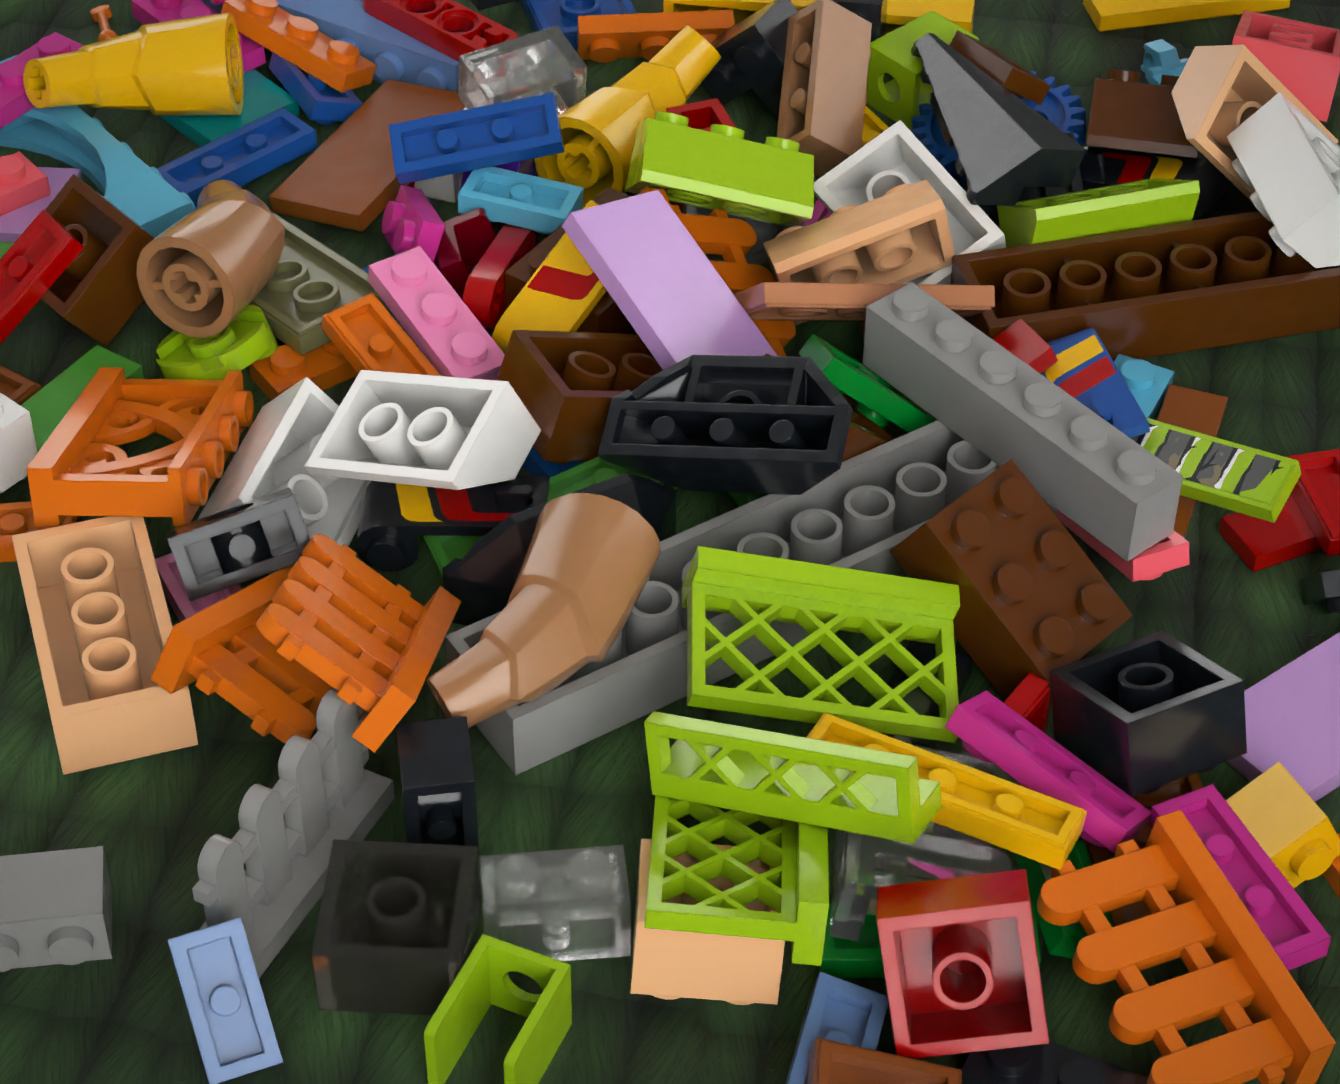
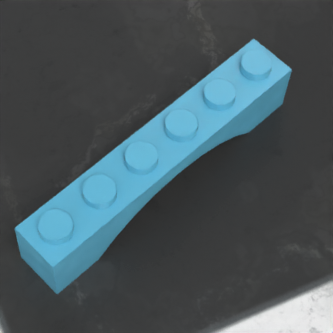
M15 56L0 61V64H2L5 61L11 60ZM78 106L41 109L34 107L0 129V146L24 149L47 155L76 169H80L81 173L90 178L100 189L107 200L154 237H157L196 209L193 201L186 193L178 192L164 180L161 173L155 167H149L138 158L126 142H119L105 130L102 123L96 117L91 118Z

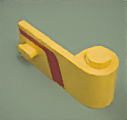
M590 199V201L583 209L597 206L599 204L595 203ZM566 232L496 324L492 339L504 354L506 353L513 330L576 332L607 291Z

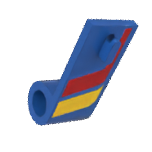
M1090 327L1046 342L1052 347L1058 362L1041 373V375L1128 437L1133 438L1150 432L1148 420L1094 328Z

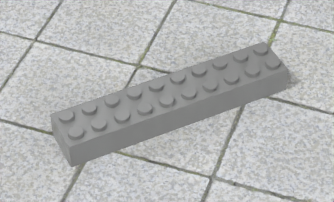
M937 420L843 461L838 471L802 495L768 494L660 541L661 552L657 563L603 663L589 662L563 683L536 701L522 702L476 724V726L512 772L518 775L687 696V608L682 607V584L698 546L909 577L890 551L1000 466ZM1045 501L1047 505L1050 507V509L1053 511V513L1056 515V508L1049 504L1047 501ZM705 611V618L724 637L729 636L743 626L732 614ZM500 612L446 635L447 664L476 645L484 629ZM772 621L769 624L792 647L809 636L799 624ZM754 635L736 647L753 665L774 656ZM705 643L706 652L710 647ZM720 658L705 668L706 685H712L736 672Z

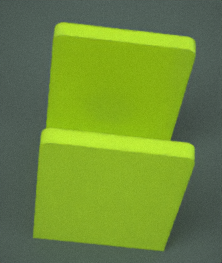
M931 11L870 42L871 57L868 64L866 104L895 122L901 120L909 130H913L912 117L919 116L918 106L920 104H931L930 94L933 92L932 86L923 83L920 77L923 67L921 58L912 56L911 49L914 42L927 33H933L950 45L957 30L977 40L979 38L936 12ZM888 73L894 79L884 84V74Z
M482 934L425 1028L424 1045L428 1084H445L491 1004L528 1017L504 1059V1084H539L572 1025L571 965ZM508 972H519L529 976L539 984L543 991L542 994H532L520 989L511 981Z

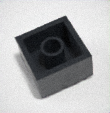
M1164 631L1050 671L1055 741L1131 797L1138 794L1153 793L1159 790L1162 785L1193 773L1213 770L1220 763L1247 753L1244 680Z

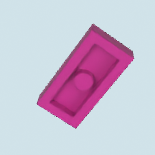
M400 185L396 201H389L385 208L382 219V232L386 234L385 238L396 255L421 246L434 263L445 225L421 189Z

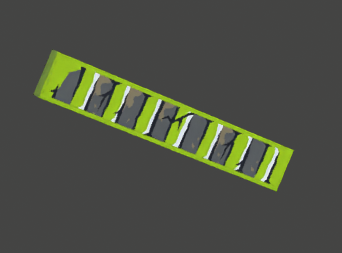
M1146 418L1149 422L1150 432L1131 438L1183 475L1180 490L1181 496L1275 523L1302 474L1298 460L1150 418Z

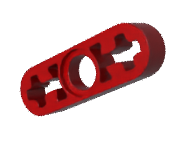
M504 225L469 275L463 293V302L484 328L495 329L496 324L506 311L504 272L536 247L534 230Z

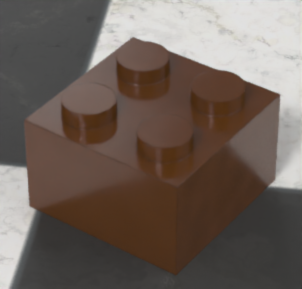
M73 174L45 211L54 216L85 247L41 299L67 321L107 347L144 300L136 276L137 261L142 249L155 237Z

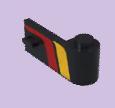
M1085 146L1084 148L1087 151L1079 165L1083 190L1151 178L1199 180L1200 194L1192 221L1209 218L1226 202L1230 195L1228 178L1209 160L1203 158Z
M517 475L514 480L461 490L371 481L365 492L355 549L360 559L377 570L390 572L403 570L411 566L417 559L421 535L484 536L510 515L548 502L550 477L549 475Z

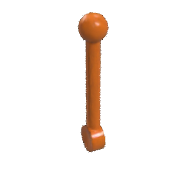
M109 5L93 8L90 11L93 22L99 23L101 31L98 35V42L117 37L118 35L111 30L108 19L112 17Z

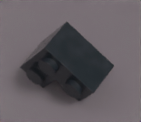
M775 0L720 34L710 43L721 56L719 62L701 83L712 99L718 98L723 106L752 88L778 122L788 19L798 12L790 0Z

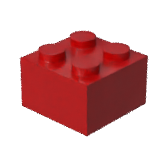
M1026 869L877 887L876 921L897 1055L917 1059L1049 1044L1045 1002Z

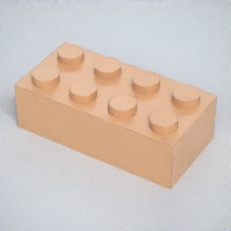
M106 516L12 535L63 775L198 745L189 686L187 685L177 692L170 694L150 679L173 626L144 517Z

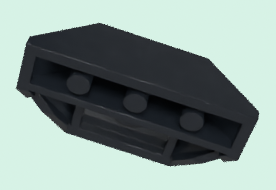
M691 355L653 375L634 391L630 392L627 389L612 397L598 455L604 461L682 490L802 495L841 468L853 409L810 357Z
M624 473L572 492L603 495L624 503L637 511L654 528L660 541L676 535V491L671 485L663 482L657 483L649 478ZM548 502L510 515L480 538L463 559L455 558L442 568L444 589L461 601L452 623L468 626L502 611L507 606L535 532L539 514Z

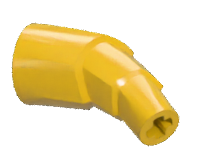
M230 12L141 25L136 32L79 47L77 51L30 59L25 65L23 73L26 95L29 101L36 108L40 109L89 105L94 108L149 110L155 116L241 115L244 104L242 50L238 28Z
M686 25L649 62L641 63L612 86L596 90L559 114L565 152L534 158L539 177L584 187L582 208L587 205L590 199L593 200L607 187L625 193L638 124L646 117L654 119L655 112H666V108L685 105L690 96L721 59L718 51L697 31Z

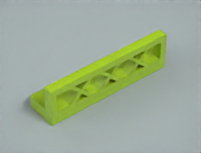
M653 711L644 721L652 795L910 844L916 842L942 807L940 782L919 778L918 759L914 756ZM669 738L677 739L670 748Z

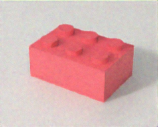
M1244 10L1234 34L1232 45L1244 44L1319 121L1327 122L1340 73V30Z

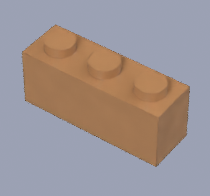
M816 0L788 19L777 128L778 138L798 142L800 144L798 152L814 155V175L819 178L863 147L862 133L864 110L867 103V75L871 57L872 23L831 0Z

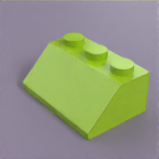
M655 112L654 119L646 117L638 124L625 187L626 192L640 194L645 187L660 188L665 190L668 200L671 202L707 210L723 209L730 215L788 228L812 219L814 209V155L798 152L800 147L798 142L778 137H766L765 144L743 139L745 131L719 124H712L710 132L688 127L689 118L669 112Z
M1151 178L1019 201L1015 206L997 205L1000 230L1005 235L1006 247L1008 248L1192 221L1200 194L1199 180Z

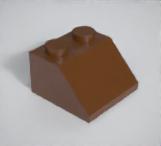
M1108 69L1106 79L1095 78L1086 145L1197 158L1198 149L1186 139L1171 94L1179 76L1162 75L1161 84L1153 85L1139 83L1140 72Z

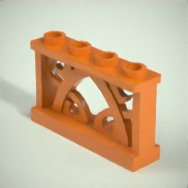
M100 367L27 466L35 527L61 526L67 516L172 517L174 527L190 523L198 508L206 504L209 490L215 479L222 477L224 464L231 452L237 451L239 438L246 427H251L254 400L251 391H244L242 371H228L223 380L125 379L124 368ZM153 432L175 442L163 448L130 458L127 457L125 451L116 446L140 440Z

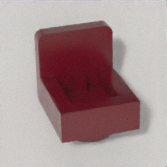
M483 208L472 210L443 222L445 228L437 251V257H435L434 261L435 266L462 300L467 279L474 270L473 266L478 264L497 236Z

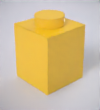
M1277 762L1226 800L1293 889L1305 880H1311L1323 874L1330 867L1333 860L1340 855V839L1329 818L1280 762Z

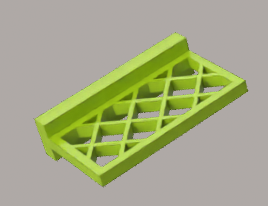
M703 546L697 547L682 584V607L687 608V706L815 724L824 713H828L879 733L955 743L958 736L945 726L959 705L953 619L960 608L959 585ZM705 611L732 614L743 626L729 636L724 637L705 618ZM772 621L799 624L809 636L792 647L769 624ZM838 630L862 633L875 645L858 657L834 633ZM752 635L777 657L760 671L736 648ZM902 640L935 644L936 658L923 666L900 642ZM705 643L710 647L706 652ZM819 644L843 667L827 680L802 657ZM883 654L890 658L909 677L894 689L888 686L868 666ZM721 658L744 682L736 688L706 685L705 668ZM785 668H788L811 692L803 698L785 696L770 679ZM854 677L878 701L870 707L855 706L848 702L836 689ZM919 686L939 705L940 717L919 715L902 698Z
M655 795L644 928L791 941V963L821 966L829 909L828 828L736 810L724 812L715 806ZM689 814L702 823L687 828L678 822L677 819ZM761 821L773 830L760 835L747 826ZM725 837L737 846L723 851L710 842ZM688 853L700 862L686 868L673 860V858ZM759 859L773 869L759 875L747 867L746 864ZM723 876L736 886L722 892L708 882ZM685 893L699 903L688 905L666 903L664 901ZM758 899L776 912L749 910L744 905Z

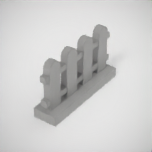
M335 688L328 690L319 704L316 714L317 732L312 739L309 740L294 735L284 745L278 760L279 780L274 787L270 789L260 784H254L248 789L240 804L238 812L240 829L232 839L219 834L211 836L202 848L198 859L199 881L192 888L194 901L204 905L206 921L200 929L241 917L259 978L395 798L393 780L364 769V765L369 760V750L352 737L359 722L358 718L364 712V709L354 702L349 705L336 695L338 690Z

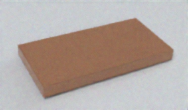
M763 282L737 292L734 296L752 320L866 321V307L907 284ZM915 284L962 318L989 311L992 307H995L994 285Z

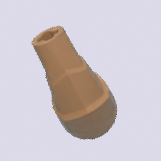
M217 180L209 183L203 188L198 197L197 209L155 237L140 252L136 276L145 302L165 325L177 332L196 338L217 335L243 312L271 279L283 250L285 227L260 198L246 189L243 190L235 182Z
M569 493L548 502L539 514L535 532L507 606L484 629L476 645L426 679L430 692L444 717L467 716L468 728L522 702L536 701L563 683L589 662L603 663L657 563L661 548L660 540L654 528L634 509L620 501L603 495Z

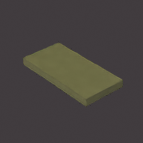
M272 212L285 227L284 246L279 263L271 279L249 305H255L262 309L276 338L301 355L331 342L330 338L321 329L323 315L372 292L387 311L392 313L368 282L367 272Z

